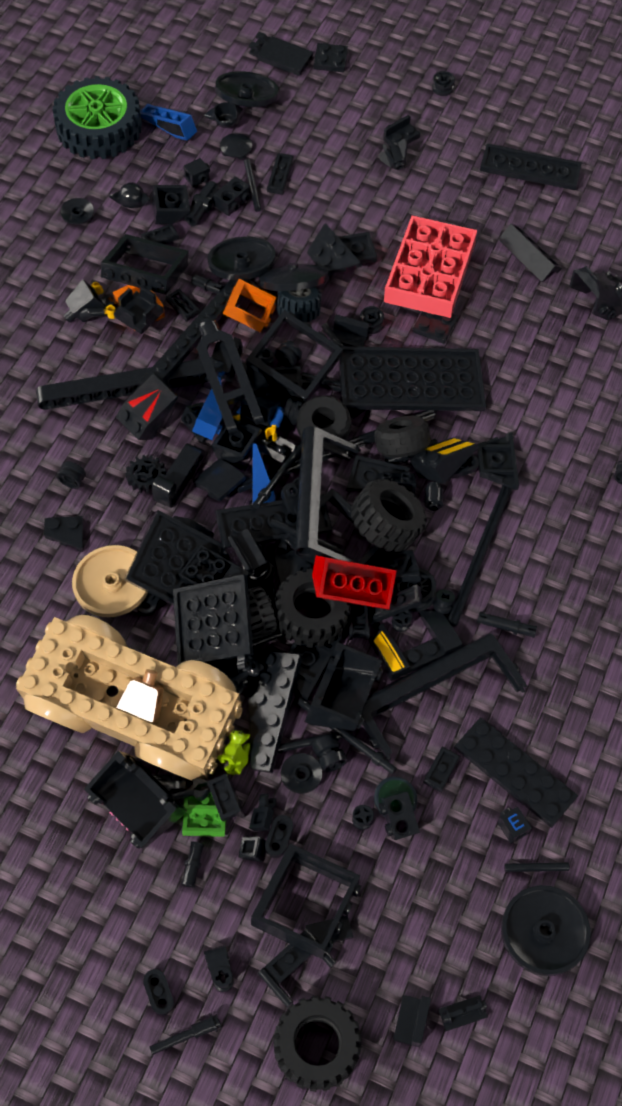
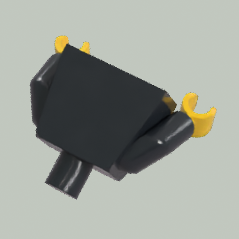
M83 279L66 299L65 302L69 310L63 316L70 323L76 317L82 322H86L92 317L104 316V314H107L108 318L114 319V312L116 310L113 305H108L104 309L105 305L99 297L104 291L98 282H93L91 286Z

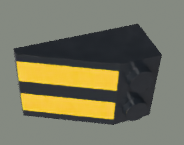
M449 438L429 445L427 449L417 453L410 461L419 477L445 484L479 446L467 441Z

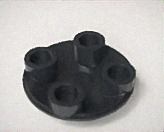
M232 133L221 140L220 149L223 156L245 159L252 149V142L244 134Z

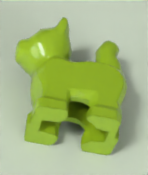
M232 731L230 733V743L225 747L224 752L217 757L223 764L228 760V766L224 768L227 774L240 775L242 769L248 763L250 743L245 744L243 748L242 744L249 739L250 734H244L242 731Z

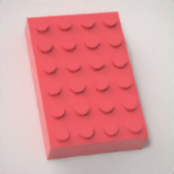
M411 216L385 287L384 302L451 318L475 246L477 230Z

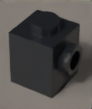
M201 158L184 165V177L192 187L210 180V167Z

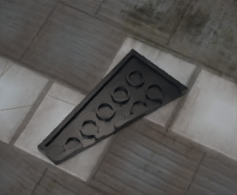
M253 650L254 656L264 666V670L257 677H247L251 769L273 774L303 657L298 654Z

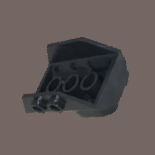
M587 266L573 270L569 286L585 294L592 291L597 297L592 311L593 315L611 320L622 314V278L617 273L614 275L610 270H603L601 273L592 272Z

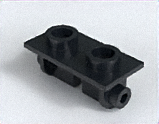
M480 995L438 1009L445 1031L488 1018L485 1010L487 1009L486 1002L481 999Z

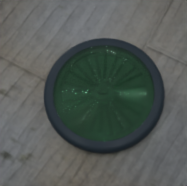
M396 776L382 780L374 794V801L378 811L380 812V797L402 790L408 791L413 811H415L417 794L412 784L406 779ZM397 799L393 800L390 804L392 811H396L399 808Z

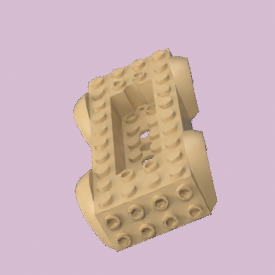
M78 615L66 622L54 617L53 621L48 623L45 629L46 634L37 643L33 658L31 657L28 660L25 673L18 678L16 683V689L24 699L26 710L81 733H85L91 728L135 746L136 757L193 781L196 778L208 779L210 774L213 775L217 767V763H215L217 757L224 752L226 738L234 731L235 726H233L235 719L240 718L243 711L240 695L237 693L233 682L223 672L207 663L195 660L184 661L174 667L130 649L116 629L106 622L89 615ZM146 669L156 671L158 674L155 683L164 687L160 717L153 723L116 709L130 681L137 676L143 678ZM110 686H116L119 690L118 694L114 697L107 695V689Z

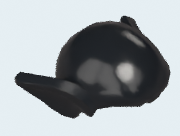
M223 102L211 108L204 114V117L215 121L219 127L230 128L236 124L243 108L229 102Z
M134 182L124 184L120 191L109 195V198L126 208H139L151 200L144 193L143 188Z

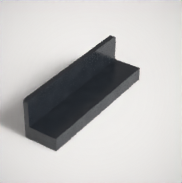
M510 224L500 236L499 241L540 281L543 282L551 272L558 273L562 269L519 226Z

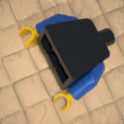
M257 396L255 398L264 419V423L261 424L271 426L265 430L266 438L268 440L269 436L272 435L273 441H276V429L279 428L284 415L282 401L266 396ZM246 399L241 400V406L236 412L237 415L233 416V419L240 421L242 418L254 422Z

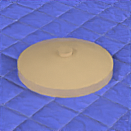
M120 545L105 546L90 552L79 562L73 574L72 588L82 608L96 616L117 617L129 613L143 602L148 592L124 581L137 551Z

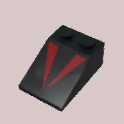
M153 374L124 402L116 418L138 440H152L179 396L157 374Z

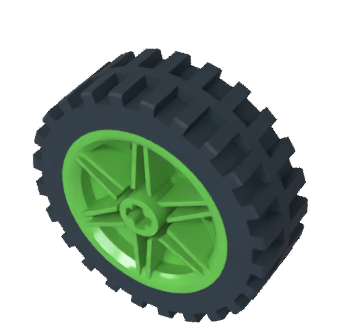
M95 76V79L86 77L83 81H74L72 86L68 84L65 86L64 92L60 91L58 93L59 98H55L52 109L56 133L65 149L70 148L72 154L77 152L83 158L90 156V159H95V157L106 159V156L112 155V157H115L118 152H126L128 146L131 148L134 145V140L138 141L139 133L142 131L139 99L133 89L129 90V85L126 83L122 85L120 80L115 79V81H112L110 77H105V79H100V76Z

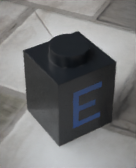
M518 806L514 809L509 807L500 813L497 823L510 844L529 834L532 827Z

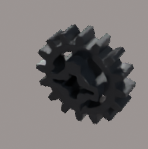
M143 455L142 459L135 457L136 462L130 461V466L126 467L127 473L125 475L128 485H132L133 490L139 488V493H142L143 490L149 493L156 477H165L166 469L164 468V463H160L159 458L153 460L152 455L149 458Z

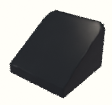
M242 837L238 857L264 862L266 840L261 837Z

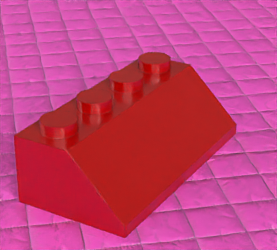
M316 555L312 573L316 597L389 609L397 570Z

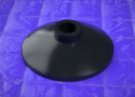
M73 198L62 205L60 213L62 219L67 223L79 225L88 222L93 217L94 207L86 199Z
M294 754L285 760L281 768L283 784L294 793H309L318 787L322 779L320 763L309 754ZM303 773L305 778H298V774Z

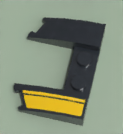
M424 610L418 612L433 640L403 653L383 624L378 627L379 632L374 638L369 637V642L378 658L382 660L381 664L391 681L427 666L462 648L463 643L442 613Z

